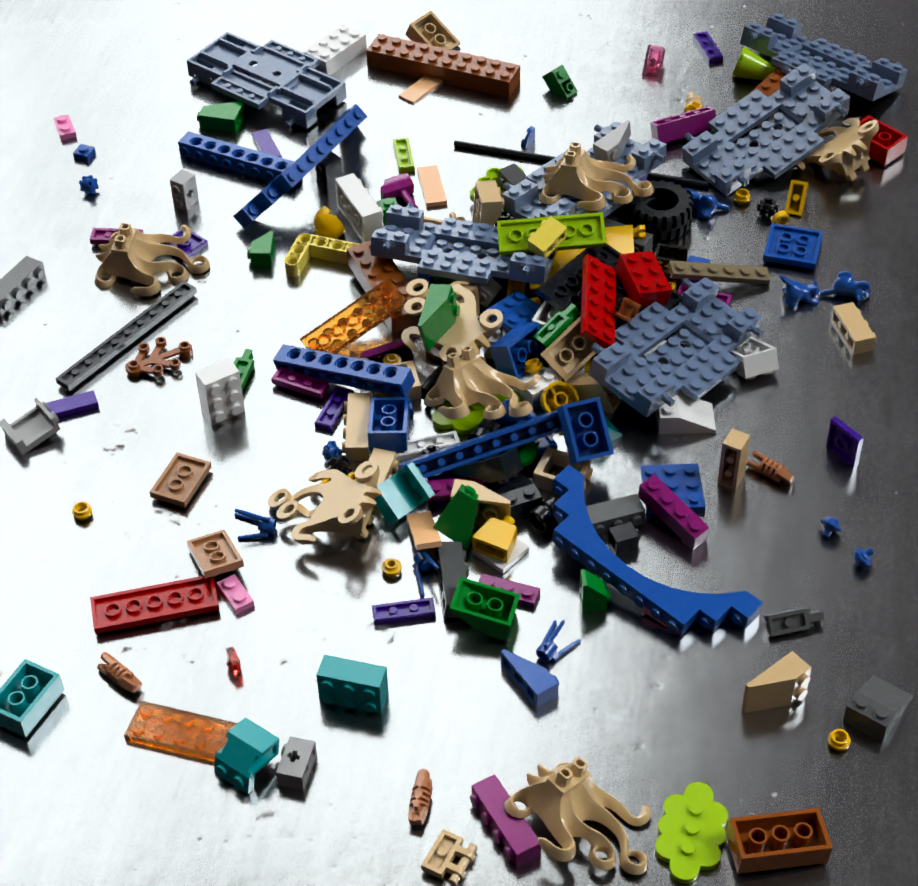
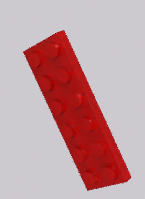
M587 254L583 258L581 335L604 348H608L615 343L616 270Z
M204 576L90 597L95 634L219 610L214 577L205 579Z

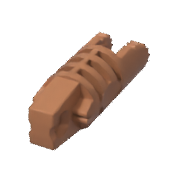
M755 450L752 455L760 460L761 464L759 465L751 460L746 462L748 467L778 483L782 481L791 485L794 481V475L788 472V468Z
M102 652L100 658L106 664H98L97 669L124 690H128L131 693L140 691L143 683L134 673L109 653Z
M424 768L417 772L415 784L412 787L408 811L410 825H423L429 811L433 781L429 778L428 770Z

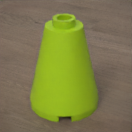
M743 47L732 76L763 81L776 67L748 48Z

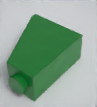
M237 101L203 106L197 114L200 128L236 133L246 115L245 104Z
M461 484L433 526L434 529L452 541L462 542V547L466 550L472 541L479 497L475 489Z

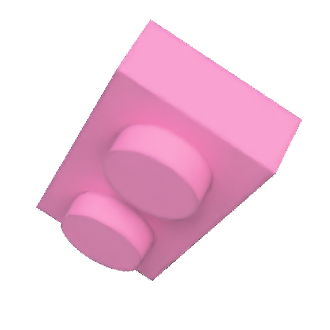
M68 114L53 118L61 141L77 137Z
M235 574L216 582L217 588L236 615L254 606V600Z

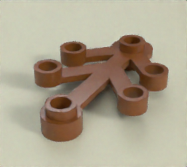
M157 337L155 339L156 346L149 358L143 360L145 355L150 352L149 344L141 343L138 346L139 352L136 358L126 363L125 370L133 377L139 376L142 372L160 377L164 374L163 367L170 368L171 370L181 368L178 358H173L170 361L165 359L176 355L183 358L190 357L193 354L192 345L188 341H182L177 348L161 353L162 349L167 346L165 337Z

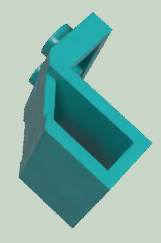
M411 462L376 487L382 492V495L374 500L377 502L376 507L387 523L392 525L434 496L435 493L422 476L419 468Z
M245 717L227 732L226 737L229 739L226 745L215 755L214 773L234 785L235 788L249 794L254 790L255 773L278 755L280 738Z

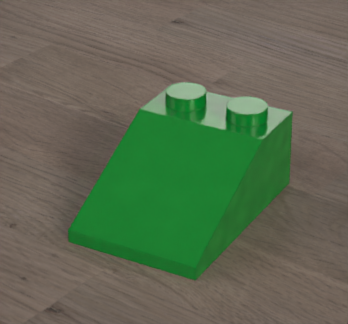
M430 284L418 323L425 351H429L455 324L456 317L460 314V306L457 305V297L452 285Z
M460 577L449 611L485 635L507 641L520 594Z

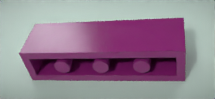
M706 106L650 122L652 139L654 138L668 144V142L673 140H682L688 132L694 137L706 130L708 132L712 131L708 126V122L716 117V111L714 108Z
M655 474L639 485V499L692 550L708 538L710 527Z
M494 774L471 785L470 801L474 808H479L485 825H490L492 828V834L496 842H501L507 859L509 861L512 860L516 867L540 856L541 846L537 841L538 837L525 818L512 817L506 812L504 805L510 795Z

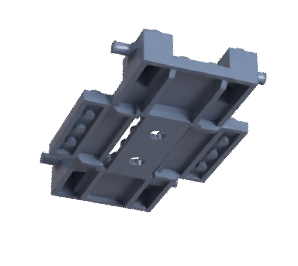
M776 13L768 17L766 28L761 27L760 24L755 22L744 26L740 44L772 57L770 64L781 69L786 65L791 70H794L805 63L815 70V81L823 87L836 85L870 101H875L903 87L908 70L903 68L901 63L896 62L893 64L888 59L880 58L874 61L871 66V61L866 59L865 56L856 55L849 49H842L837 44L828 43L826 39L806 40V37L799 36L802 25L797 23L795 18L787 19L784 15Z
M226 32L186 60L188 75L193 78L190 80L191 85L195 86L198 82H204L210 85L212 89L258 110L269 102L282 108V116L288 120L285 123L288 129L294 124L308 129L317 122L316 110L327 102L338 105L347 98L346 82L314 69L319 65V59L272 39L263 46H260Z
M805 63L794 70L785 65L782 71L787 75L780 79V89L767 97L756 89L708 122V126L716 132L714 135L707 130L697 137H693L689 132L685 134L684 138L689 143L682 147V161L725 196H728L742 185H748L749 180L763 170L776 179L824 145V139L816 133L840 116L845 117L848 114L850 96L839 88L833 92L827 90L815 81V70ZM774 114V117L771 118L769 121H764L765 119ZM762 121H764V122L761 124V126L758 127L756 130H755V129H754V130H751L752 128H754L755 126H757L758 124H760ZM775 126H781L782 129H781V130H774V127H775ZM749 130H751L746 137L738 139L739 137L747 133ZM750 143H757L758 146H757V147H750L749 144H750Z
M615 121L607 127L595 125L594 131L598 133L594 135V143L617 128L621 123ZM654 138L644 145L629 139L621 156L614 162L627 165L626 157L628 155L633 156L636 160L635 167L630 171L622 173L630 176L634 183L638 184L642 182L639 180L640 178L666 162V144ZM593 147L586 151L591 158L598 160L594 158ZM566 151L525 176V179L520 183L511 185L506 182L503 184V188L507 190L502 193L505 203L503 211L518 219L603 212L604 217H606L624 204L615 203L612 200L611 193L607 191L600 192L605 198L606 206L598 211H589L578 207L576 204L585 200L565 194L561 195V199L554 204L542 203L539 197L547 183L542 177L543 174L548 173L545 167L554 166L565 155ZM604 180L618 182L626 186L630 190V192L633 195V198L636 196L633 194L632 189L628 184L617 180Z
M408 203L406 207L398 204L390 205L386 212L385 227L376 229L371 236V256L417 263V273L487 285L492 277L542 285L546 281L558 251H553L547 258L534 253L523 252L500 255L498 252L497 226L487 223H474L470 220H456L452 217L444 218L441 225H435L431 222L424 223V210L415 208L413 203Z
M704 277L698 283H692L685 278L681 284L687 287L688 290L684 292L681 303L669 311L655 301L638 313L635 318L633 317L630 322L627 321L615 330V343L610 347L603 349L597 343L593 344L591 350L599 355L593 358L588 375L647 418L665 403L672 407L675 403L672 397L680 391L697 401L739 368L741 361L730 354V352L753 334L758 336V338L763 335L764 331L759 329L763 316L749 306L739 313L716 297L720 286L707 277ZM676 330H680L674 337H670L666 343L659 345L654 352L647 354L645 358L641 357ZM686 343L690 346V348H683L680 344ZM658 360H664L667 364L661 365Z

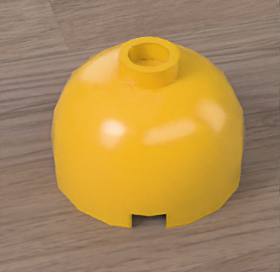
M323 206L313 218V224L316 228L314 232L318 236L337 239L346 232L345 227L336 215L329 214L331 212L329 208Z
M562 381L549 384L544 388L540 396V404L545 414L557 410L558 407L564 404L579 401L577 390L571 384Z

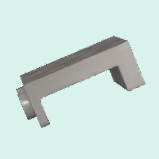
M37 397L33 399L36 407L11 424L5 418L0 421V427L4 434L22 455L60 430L57 423L60 420L54 412L50 413L48 405L44 401L40 402Z

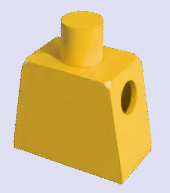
M505 516L503 520L494 517L490 518L473 535V550L508 563L517 540L515 520L511 516Z

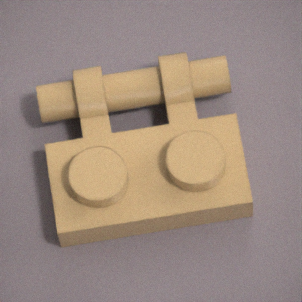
M442 829L421 864V870L440 879L447 872L451 874L448 880L449 884L456 886L458 881L464 878L466 874L465 869L468 864H471L475 859V852L478 847L470 843L466 849L462 847V837ZM455 856L461 858L458 865L452 863Z

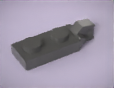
M810 607L764 615L767 633L770 637L811 629L810 627L814 626V621L824 620L823 611H811Z

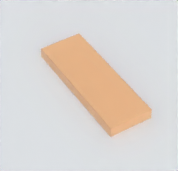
M424 76L399 94L398 97L414 104L442 84L443 80Z
M437 165L417 167L426 206L447 205V198Z
M431 511L406 515L417 550L442 546L438 530L433 528L435 522Z

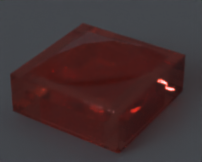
M233 646L226 648V665L234 677H237L242 673L240 660Z

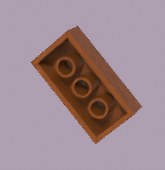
M819 808L729 818L725 832L737 874L828 863L833 849Z

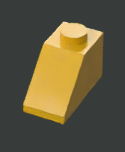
M791 180L785 207L787 214L802 215L808 182Z

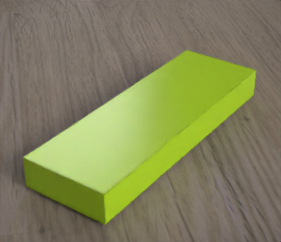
M409 138L393 139L398 172H415Z

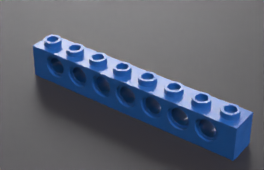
M189 131L178 141L180 155L269 181H273L294 162Z
M283 344L273 358L277 370L279 367H283L330 383L400 397H406L415 383L411 368Z

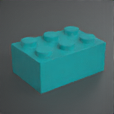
M324 654L316 674L319 701L327 704L343 705L347 708L362 709L367 712L382 713L389 693L387 667Z
M24 659L0 688V726L23 737H27L65 690L60 674Z

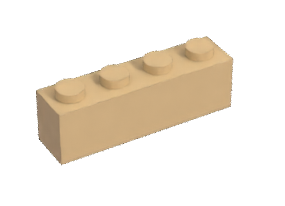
M348 393V401H344V412H347V414L343 415V424L346 428H343V439H345V442H342V453H346V457L350 461L369 460L368 424L371 393Z

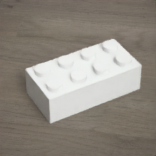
M342 24L304 50L303 53L319 59V65L314 69L327 75H332L366 51V34Z
M354 173L336 178L337 206L362 241H370L376 229L384 228L382 208L377 206L375 199L369 195L368 189L363 187L361 180Z

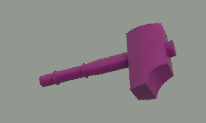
M407 173L384 180V184L380 187L381 200L402 197L406 204L413 203L414 207L418 208L409 195L414 193V183Z

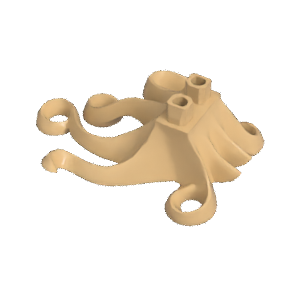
M860 117L848 118L842 121L845 125H851L848 128L838 126L820 130L816 134L821 138L834 134L836 136L795 166L799 170L804 171L805 164L807 163L819 164L834 170L838 175L844 176L847 181H853L857 178L855 173L857 168L859 172H865L869 169L867 161L870 159V143L873 136L879 130L878 121L871 120L860 126Z
M571 142L568 151L554 166L545 167L548 173L543 174L542 177L547 183L540 194L539 200L544 204H554L561 199V195L565 194L585 200L576 204L578 207L589 211H598L606 206L605 198L600 193L603 191L611 193L612 200L618 204H627L633 200V195L626 186L618 182L604 180L622 181L628 184L633 194L638 197L652 195L654 188L649 181L635 184L630 176L622 173L630 171L635 167L636 160L633 156L628 155L626 157L627 165L595 160L586 153L585 149H581V143Z
M121 223L119 231L111 235L109 244L98 245L104 253L96 254V258L102 263L96 272L94 284L99 288H107L115 283L116 276L149 285V287H134L131 289L132 293L152 296L161 289L158 279L152 276V274L158 271L166 272L169 281L174 284L186 282L189 278L188 271L181 264L173 261L151 262L152 259L162 255L177 256L184 260L189 270L195 274L206 272L210 267V263L205 256L198 255L191 259L179 248L159 244H183L187 242L191 236V230L187 225L181 226L183 236L176 237L162 233H141L137 228H132L131 224ZM199 261L203 263L200 266L194 265L195 262ZM174 272H180L182 274L178 277L172 276ZM103 276L110 277L107 281L100 280Z
M418 278L410 281L406 286V291L411 299L405 303L404 309L411 316L421 315L428 293V282L425 279ZM459 280L450 284L453 290L460 294L465 301L464 303H459L456 300L457 305L460 306V314L456 317L455 324L433 346L440 350V358L447 362V355L451 353H457L459 358L462 357L461 349L466 346L473 347L475 354L480 355V348L482 346L487 348L491 346L488 339L503 323V314L497 309H488L480 315L479 320L477 319L475 296L469 289L463 287L469 284L466 281ZM423 286L421 291L413 290L416 287ZM421 306V309L412 310V307ZM490 316H497L495 322H487ZM410 326L402 332L401 338L409 349L417 353V347L411 338L417 337L421 339L418 327Z
M466 346L461 349L462 357L460 358L457 353L447 355V364L443 365V370L435 386L427 393L424 400V405L426 406L441 405L448 400L454 408L440 406L437 410L449 419L466 417L470 414L468 406L479 402L485 406L483 417L493 420L501 418L507 413L499 399L491 395L500 394L510 399L509 415L512 417H522L530 414L533 411V407L528 401L518 403L517 394L509 386L520 390H528L539 382L540 376L535 374L529 382L524 383L514 376L493 369L481 356L475 354L473 347Z
M368 460L360 464L355 471L356 481H353L339 470L318 471L312 474L308 480L318 482L331 479V481L308 486L293 495L285 488L279 489L269 497L267 504L277 511V517L283 521L293 519L299 512L309 518V520L296 525L291 531V537L301 545L315 543L316 538L310 535V533L341 532L347 536L354 535L356 539L367 538L369 532L366 529V525H370L374 521L372 510L374 505L377 504L374 499L382 495V492L376 488L380 474L378 463L375 460ZM372 467L370 472L364 474L365 470ZM322 495L323 500L312 511L298 503L308 496Z
M580 757L575 758L572 763H559L552 770L538 764L539 776L527 773L529 786L515 792L505 801L504 807L506 812L512 817L519 819L527 818L534 812L541 818L562 848L555 846L546 838L538 837L537 841L542 849L557 861L568 862L574 858L576 844L573 837L585 838L591 845L588 858L594 867L607 871L616 865V854L611 842L602 833L583 823L585 820H592L605 825L616 835L620 844L619 863L624 871L629 874L640 875L647 870L648 859L642 851L629 849L627 834L623 826L606 808L614 811L628 824L642 826L651 817L649 806L643 805L640 815L638 817L633 816L620 801L594 783L591 777L592 774L587 770L588 764ZM514 802H522L526 809L521 810L517 808ZM595 852L605 853L607 860L599 859ZM633 856L637 858L639 865L632 863L628 857Z

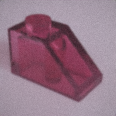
M648 44L642 72L643 76L658 78L665 56L664 47Z

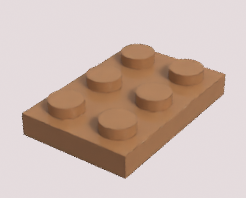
M176 452L150 490V497L186 507L212 468L211 462Z
M225 529L186 541L187 547L205 579L244 567L243 559Z

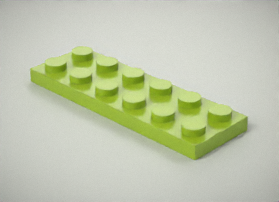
M603 212L552 216L567 227V237L554 251L606 247ZM549 217L497 221L500 255H511L514 252L533 253L528 249L527 238L539 228L543 220H547Z

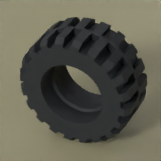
M660 180V182L650 181L654 188L653 194L647 197L635 196L628 203L627 220L629 225H633V228L645 225V232L653 234L654 241L656 239L660 241L672 240L676 236L680 237L691 226L693 212L692 196L685 188L683 189L679 184L675 185L674 182H665V180Z

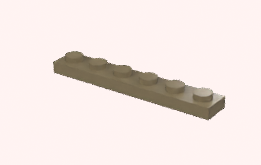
M671 260L668 263L672 279L702 280L704 277H707L709 280L717 282L769 285L771 281L767 267Z

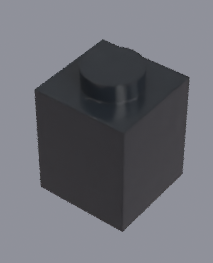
M632 522L609 528L608 542L615 555L638 549L641 536L639 530L634 528Z

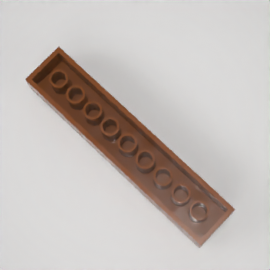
M378 34L366 49L367 66L420 78L425 76L440 79L446 84L509 98L520 82V65L436 47L426 43L400 39L399 37Z

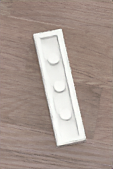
M452 431L408 440L407 451L393 452H396L397 460L401 461L420 457L422 449H426L429 445L439 446V449H443L461 442L457 432Z

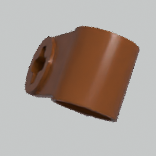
M624 297L615 315L630 322L639 313L642 305Z

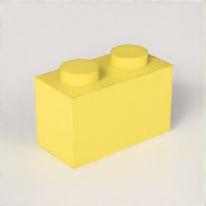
M550 216L547 220H543L539 228L528 236V249L536 255L547 258L567 237V227Z

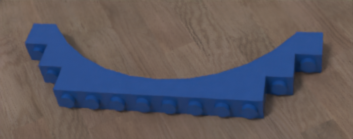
M354 104L344 112L332 127L233 215L244 229L293 188L368 117L358 104Z
M568 465L554 478L552 491L561 498L553 506L552 516L560 524L553 531L552 542L558 548L569 553L573 559L584 564L589 571L599 575L603 581L618 589L622 595L633 600L638 607L643 608L645 606L648 608L651 616L667 625L671 631L682 636L697 621L703 628L714 632L727 618H730L734 624L746 629L760 614L763 602L748 591L723 594L694 593L668 587L648 579L628 567L610 551L598 536L588 516L584 499V475Z

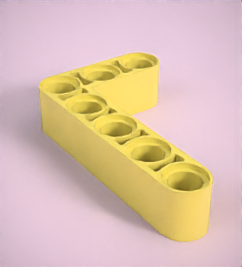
M308 233L300 234L285 257L286 275L289 277L299 276L310 257L347 264V248L358 245V243Z

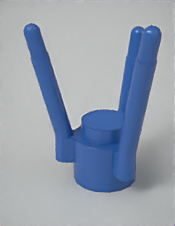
M240 509L234 510L236 512L234 514L235 517L258 522V530L261 531V533L238 536V540L259 537L268 538L269 534L275 533L276 519Z
M420 550L413 557L415 563L412 567L416 573L421 597H424L425 593L420 570L428 571L433 568L437 572L439 566L432 560L426 550Z
M564 620L560 622L555 630L557 621H553L542 643L536 649V654L542 661L549 662L552 659L555 662L561 655L581 642L580 639H577L557 652L558 646L553 640L565 624Z

